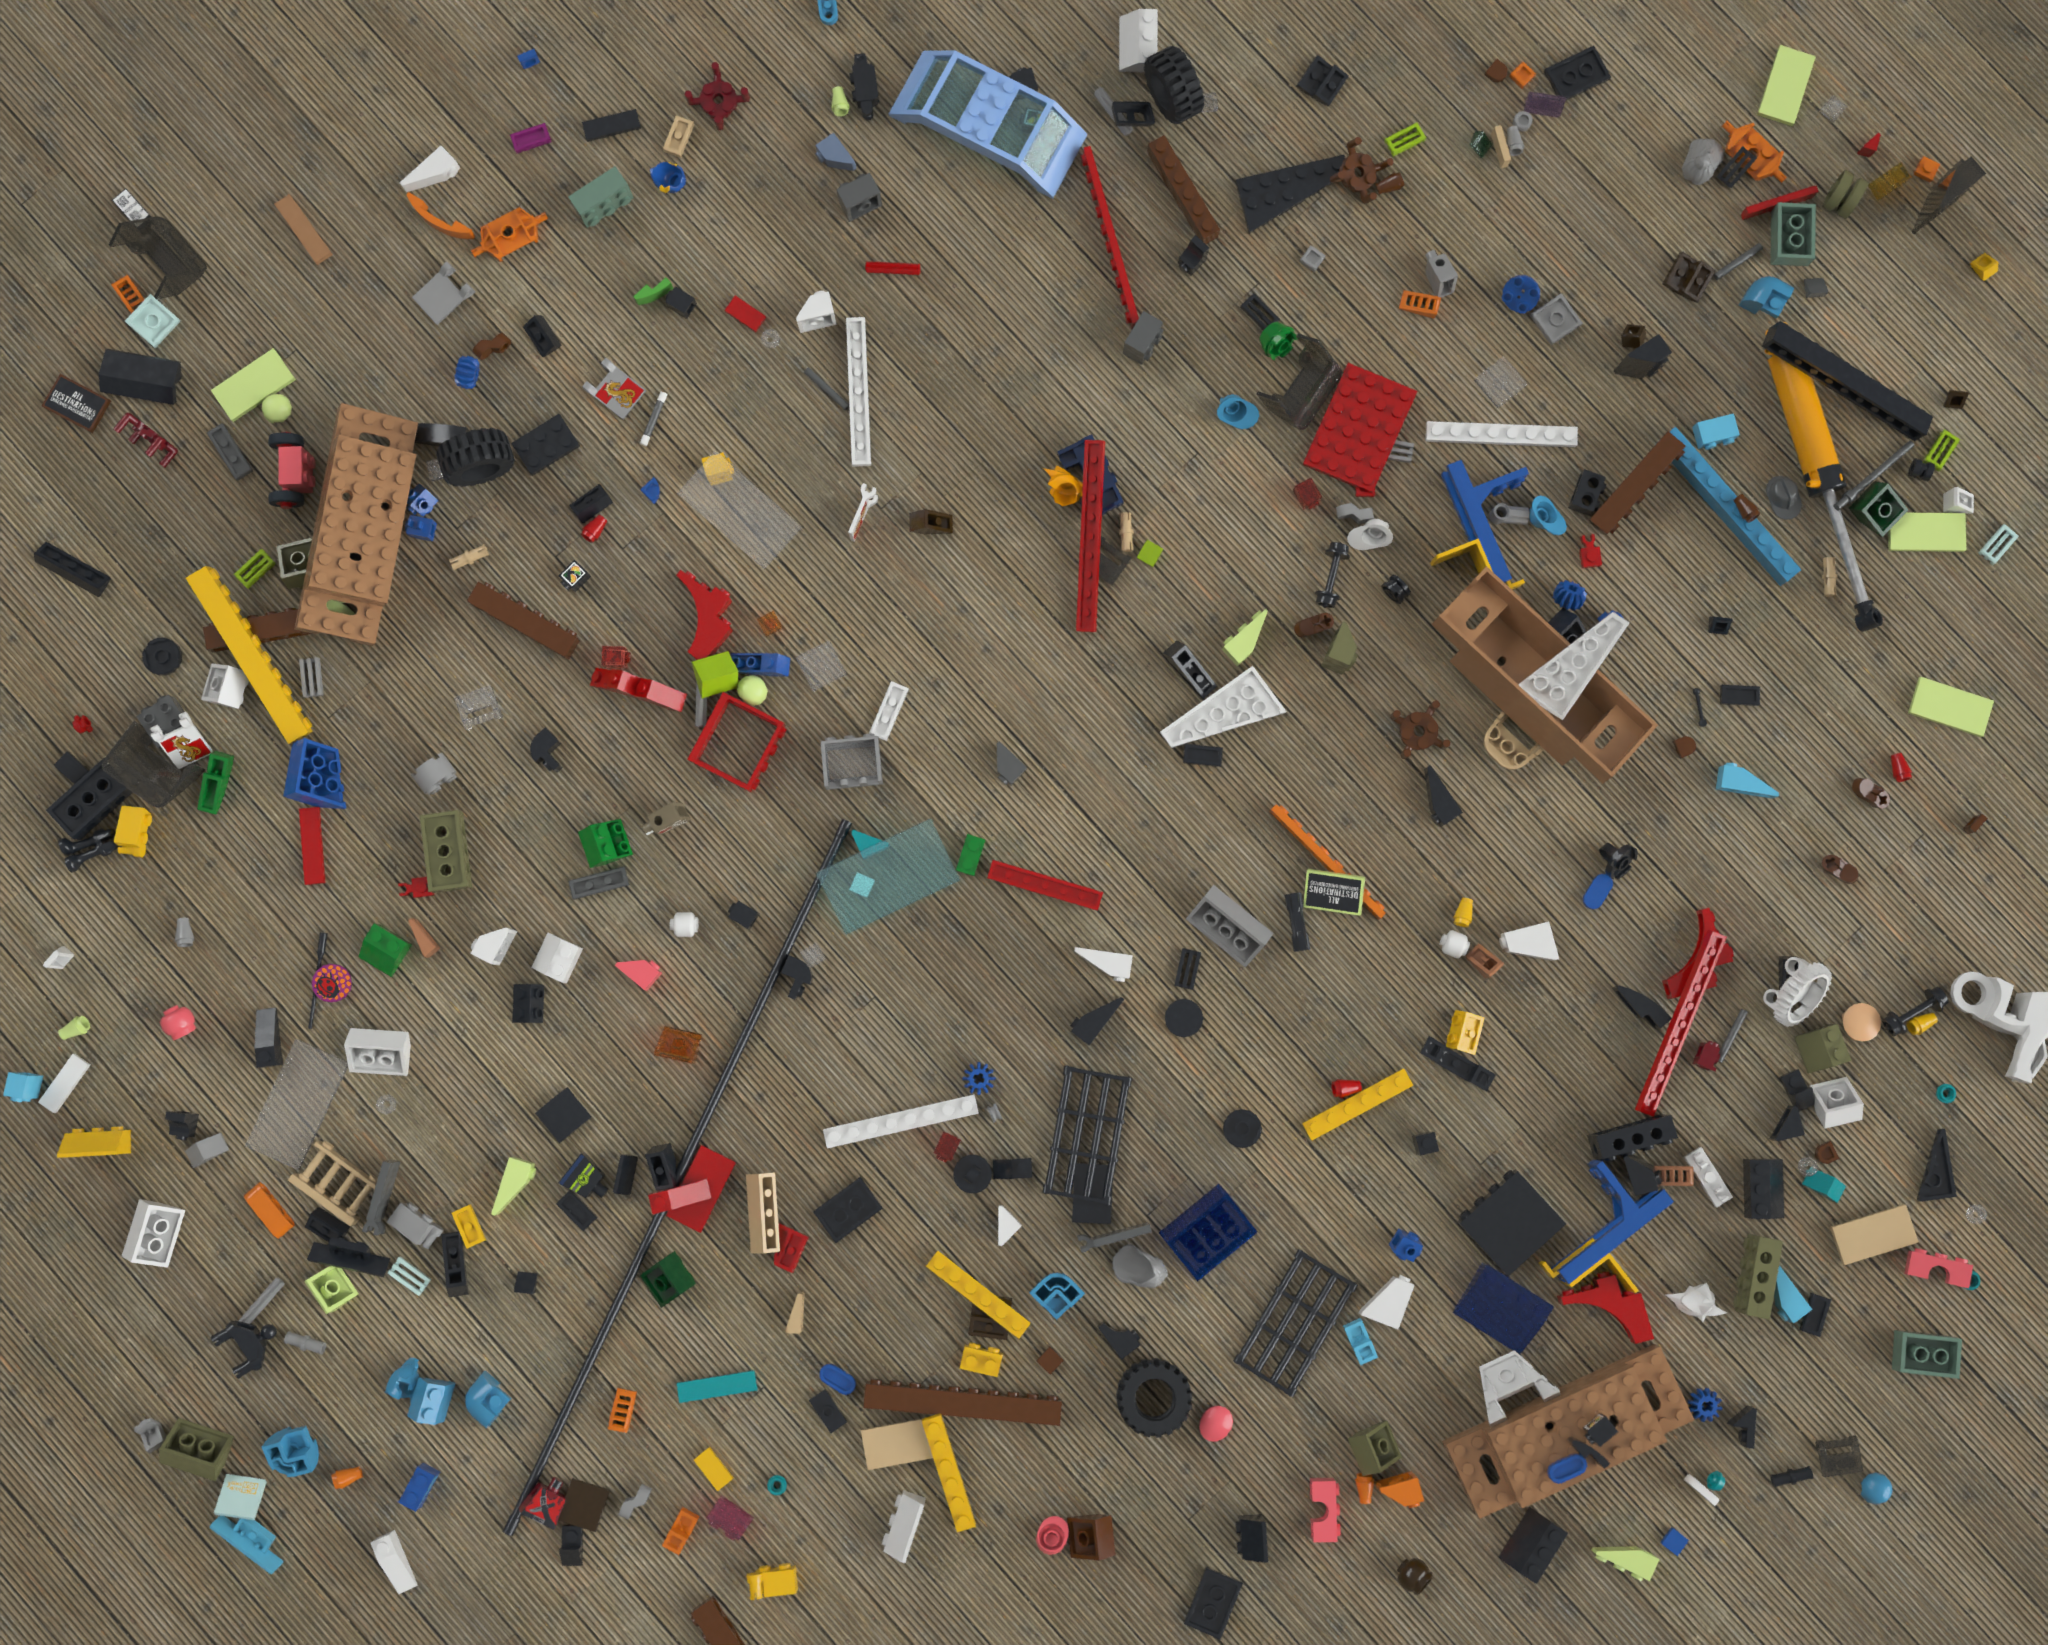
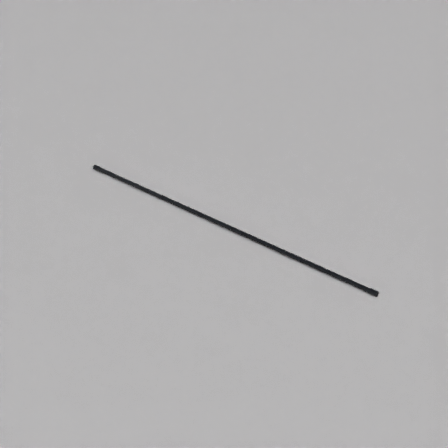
M845 819L841 820L829 850L676 1168L675 1187L680 1185L843 840L853 824ZM667 1211L656 1213L653 1216L517 1504L504 1526L503 1533L509 1536L514 1535L520 1523L522 1514L519 1511V1506L537 1485Z

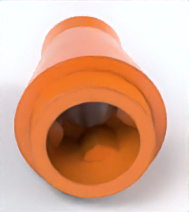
M360 1466L336 1470V1473L331 1474L335 1489L341 1488V1490L356 1480L363 1478Z
M1358 1473L1357 1478H1355L1361 1504L1371 1503L1375 1481L1372 1474L1362 1476V1473Z

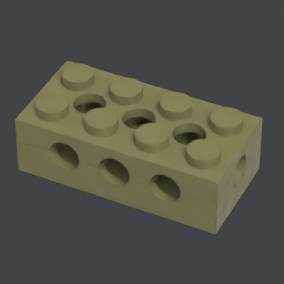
M453 810L419 815L428 891L431 893H441L472 888L463 812ZM446 828V835L441 837V831ZM448 847L449 853L448 855L444 856L443 851L445 848ZM450 866L451 873L446 875V868Z
M1748 1234L1744 1239L1743 1248L1745 1252L1744 1257L1740 1260L1741 1276L1737 1279L1738 1293L1733 1301L1736 1312L1770 1320L1783 1241Z

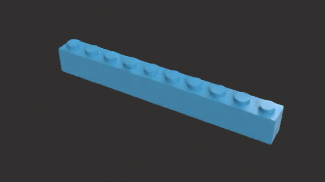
M1674 427L1670 433L1686 446L1683 449L1685 453L1678 461L1674 459L1671 463L1778 585L1781 586L1801 571V568L1757 518L1750 523H1747L1746 520L1743 521L1733 501L1737 497L1736 494L1678 428Z

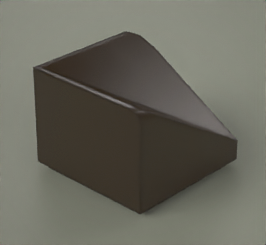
M1627 324L1621 335L1622 347H1640L1646 338L1645 326Z

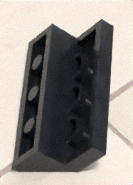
M112 349L105 350L99 371L100 392L171 405L177 402L176 384L182 379L181 361Z

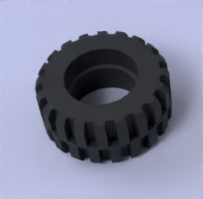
M1169 46L1146 59L1144 62V75L1147 80V86L1150 89V94L1161 114L1170 123L1180 124L1201 113L1205 100L1200 80L1191 65L1192 63L1180 48Z
M481 428L460 433V435L453 436L449 440L444 441L436 452L444 480L456 487L474 486L495 480L497 477H501L504 473L509 472L515 461L507 435L495 428Z
M1152 1358L1151 1360L1143 1359L1137 1364L1135 1362L1128 1371L1126 1370L1123 1373L1122 1379L1119 1380L1118 1390L1116 1391L1117 1406L1121 1417L1134 1432L1144 1434L1145 1437L1155 1436L1159 1438L1164 1434L1168 1436L1175 1429L1181 1428L1182 1423L1188 1419L1189 1410L1192 1408L1190 1385L1180 1369L1169 1361ZM1150 1379L1164 1381L1170 1387L1173 1395L1170 1408L1159 1416L1144 1414L1136 1404L1137 1389L1143 1382Z

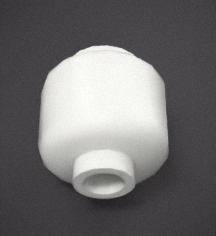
M677 912L674 915V919H670V930H674L676 937H692L695 932H698V917H695L692 912Z
M1451 930L1447 935H1442L1439 944L1442 945V952L1444 954L1460 958L1466 955L1470 942H1468L1466 935Z

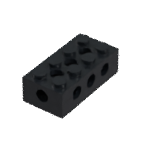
M103 758L46 811L71 838L81 840L137 790L138 787L113 760Z
M1659 1114L1589 1134L1587 1138L1593 1158L1607 1162L1617 1159L1616 1155H1633L1637 1149L1646 1151L1653 1149L1655 1144H1661L1662 1146L1673 1143L1672 1139L1678 1138L1672 1116Z

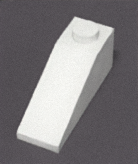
M440 146L400 182V185L406 192L427 187L454 177L460 167L456 160Z
M1075 947L1074 952L1108 976L1114 977L1113 981L1125 982V979L1130 978L1133 955Z
M395 1530L376 1538L370 1543L377 1561L398 1594L418 1585Z

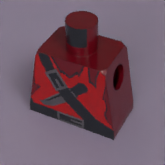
M553 1477L548 1486L539 1482L519 1506L520 1513L554 1530L566 1500L564 1494L559 1492L564 1482L557 1477Z

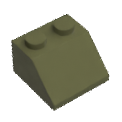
M1828 1024L1794 1036L1807 1073L1828 1069L1852 1061L1838 1024Z
M1387 1420L1360 1430L1348 1438L1362 1476L1381 1473L1402 1458Z

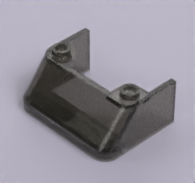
M159 216L119 223L108 244L110 247L126 245L134 254L147 253L163 271L165 276L154 296L156 300L180 295L203 276L207 269L204 261L169 221Z
M1298 333L1296 337L1302 343L1304 349L1299 354V364L1302 370L1283 397L1277 393L1271 396L1259 391L1256 395L1270 412L1293 427L1304 430L1309 426L1341 379L1342 370L1320 340Z

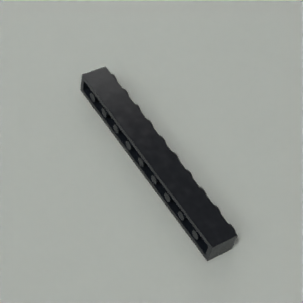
M1779 321L1768 329L1762 344L1763 348L1911 440L1916 441L1927 435L1933 416L1925 410L1920 409L1909 400L1896 394L1895 391L1888 389L1879 381L1872 379L1863 371L1840 359L1834 353L1824 349L1818 343L1808 339L1786 323Z

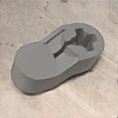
M1352 503L1336 507L1338 519L1352 518L1358 524L1374 519L1372 508L1358 509Z
M642 1484L635 1497L625 1499L618 1515L629 1520L635 1507L646 1504L652 1488Z

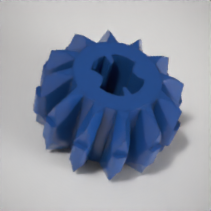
M462 356L458 360L455 369V383L457 386L465 389H472L476 386L480 370L478 359Z
M1565 580L1564 582H1559L1556 586L1552 598L1556 604L1560 605V608L1564 607L1566 610L1571 609L1575 611L1580 609L1586 600L1587 593L1585 588L1580 587V584H1576L1573 581Z
M977 1062V1069H975L973 1064H970L972 1072L965 1069L964 1072L970 1076L963 1077L962 1080L970 1081V1083L964 1085L965 1088L970 1085L973 1086L970 1093H973L975 1088H978L977 1095H981V1088H983L985 1093H988L986 1085L993 1088L994 1085L988 1081L995 1080V1077H989L988 1074L994 1071L993 1069L988 1072L985 1071L988 1064H985L983 1069H980V1062ZM982 1073L984 1075L982 1078H985L984 1082L976 1084L974 1082L976 1079H973L974 1075Z
M1698 1388L1697 1395L1690 1393L1693 1400H1688L1687 1403L1692 1405L1689 1409L1691 1412H1694L1693 1418H1699L1701 1422H1705L1707 1418L1708 1421L1712 1422V1415L1719 1417L1716 1411L1722 1410V1407L1717 1404L1722 1400L1716 1398L1717 1393L1715 1391L1710 1392L1708 1388L1702 1391V1389ZM1703 1402H1707L1705 1403L1708 1405L1706 1408H1703Z

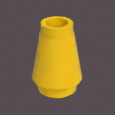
M1461 899L1453 917L1455 925L1469 927V924L1472 923V899Z
M1931 1012L1913 1017L1906 1022V1026L1912 1035H1921L1936 1024L1938 1019Z

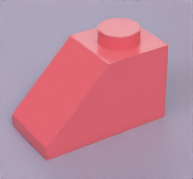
M647 960L617 962L615 965L646 991L662 974L659 971L660 966L653 960L650 962Z

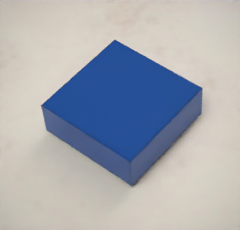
M535 49L517 56L523 69L540 63Z
M1671 1527L1660 1543L1678 1556L1689 1540Z

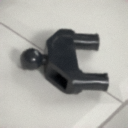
M231 1321L226 1325L225 1329L212 1335L211 1340L212 1342L216 1341L214 1343L216 1347L231 1338L236 1341L247 1358L245 1362L232 1369L234 1375L238 1373L236 1377L239 1379L252 1370L258 1371L262 1368L266 1351V1340L273 1339L277 1334V1330L274 1325L267 1324L262 1327L260 1332L255 1325L241 1321Z

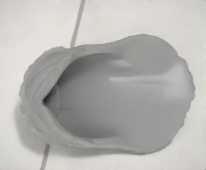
M1714 139L1693 140L1690 143L1688 154L1682 166L1683 177L1694 185H1701L1708 181L1724 160L1722 146Z
M1125 1245L1113 1257L1112 1269L1117 1279L1123 1283L1134 1284L1138 1287L1155 1288L1168 1277L1166 1266L1161 1259L1141 1251L1134 1245Z

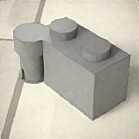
M400 1202L387 1223L415 1245H422L424 1248L429 1249L434 1240L440 1237L444 1229L432 1222L434 1219L429 1215L421 1214L418 1211L419 1207L415 1204Z

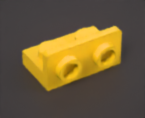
M1455 1010L1447 1036L1446 1047L1475 1055L1485 1017Z
M972 1342L964 1346L959 1369L998 1377L1003 1353L999 1352L1000 1349L995 1347L983 1349L980 1348V1344Z

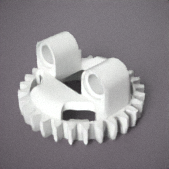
M1789 958L1785 963V969L1792 977L1787 979L1780 990L1769 989L1764 993V1002L1774 1010V1018L1779 1023L1787 1027L1798 1025L1799 1022H1803L1804 1018H1808L1810 1013H1813V1010L1818 1007L1820 1002H1823L1822 999L1826 996V991L1829 990L1828 986L1831 985L1832 975L1830 970L1819 962H1814L1812 965L1801 958ZM1798 962L1799 967L1795 971L1794 966ZM1776 994V995H1777V1000H1776V1002L1774 1003V1002H1773V996ZM1800 1002L1802 1005L1791 1013L1792 1006Z

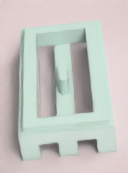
M2003 524L1978 554L1985 556L1984 559L1989 560L1990 564L1994 565L2019 536ZM2005 530L2006 533H2005V534L2000 538V540L1993 546V548H1992L1989 552H1987V549L1994 543V541H1995V540L2000 536V534ZM2009 535H2011L2012 537L2010 538V540L2004 545V547L1998 552V554L1995 557H1993L1992 554L2005 541V539Z
M401 1256L398 1257L397 1261L388 1271L390 1276L418 1296L421 1295L432 1280ZM400 1263L425 1280V1282L422 1283L399 1266ZM395 1270H397L398 1272H400L401 1274H403L405 1277H407L409 1280H411V1281L414 1282L416 1285H418V1286L420 1287V1289H418V1288L415 1287L413 1284H411V1283L408 1282L406 1279H404V1278L401 1277L399 1274H397V1273L395 1272Z

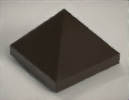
M1949 390L1943 407L1963 409L1969 392Z

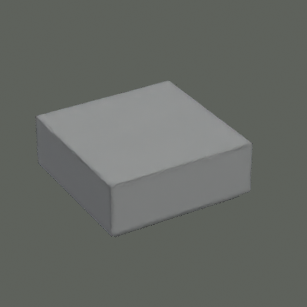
M1310 245L1299 262L1315 272L1326 255Z

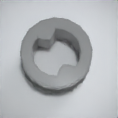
M996 1103L993 1104V1107H987L993 1123L996 1122V1119H1002Z

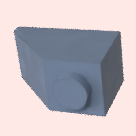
M834 133L815 145L816 157L821 163L824 162L827 167L851 171L856 170L855 161Z

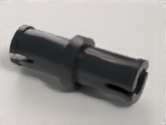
M1810 1466L1796 1470L1787 1469V1472L1770 1475L1774 1488L1786 1484L1796 1485L1799 1481L1814 1478Z

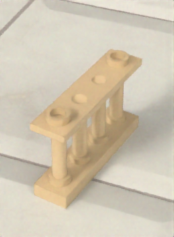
M325 1140L323 1142H315L314 1146L320 1149L303 1173L292 1174L288 1181L349 1226L356 1225L360 1220L356 1216V1211L371 1190L375 1189L378 1178L374 1175H367L333 1150L334 1146ZM327 1154L335 1162L320 1183L314 1185L309 1181V1177ZM343 1166L351 1173L336 1194L330 1197L325 1193V1188L340 1167ZM358 1177L366 1185L351 1206L345 1208L340 1204L341 1199Z

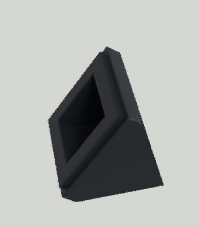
M1709 617L1708 633L1728 635L1733 621L1732 618Z

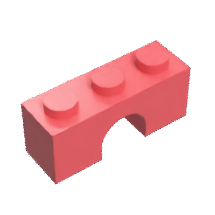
M1915 1248L1914 1252L1908 1251L1904 1274L1928 1279L1930 1270L1935 1266H1941L1946 1272L1945 1283L1969 1288L1973 1265L1967 1264L1968 1260L1956 1257L1955 1261L1948 1260V1255L1935 1253V1256L1927 1255L1926 1250Z
M1310 1478V1499L1312 1502H1323L1326 1505V1512L1322 1517L1311 1518V1539L1313 1542H1337V1536L1341 1535L1340 1524H1337V1516H1340L1339 1503L1336 1504V1496H1339V1483H1336L1334 1478Z

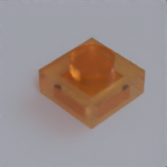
M774 610L757 619L766 637L783 629Z

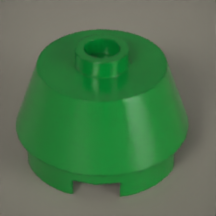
M1273 322L1263 330L1259 341L1265 355L1275 360L1278 356L1281 358L1285 357L1294 348L1292 343L1298 337L1292 327L1280 322Z

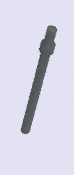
M1908 441L1852 490L1846 491L1833 507L1839 511L1846 504H1850L1856 499V495L1912 449L1914 443Z

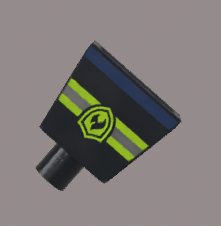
M585 1152L578 1156L558 1182L560 1185L585 1198L589 1197L593 1192L600 1198H603L609 1190L601 1183L606 1176L605 1173Z

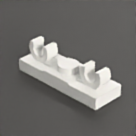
M1702 1147L1684 1156L1688 1165L1693 1166L1694 1175L1714 1207L1717 1208L1733 1198Z

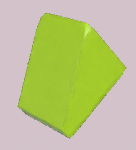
M1146 540L1137 559L1153 568L1162 554L1163 548Z

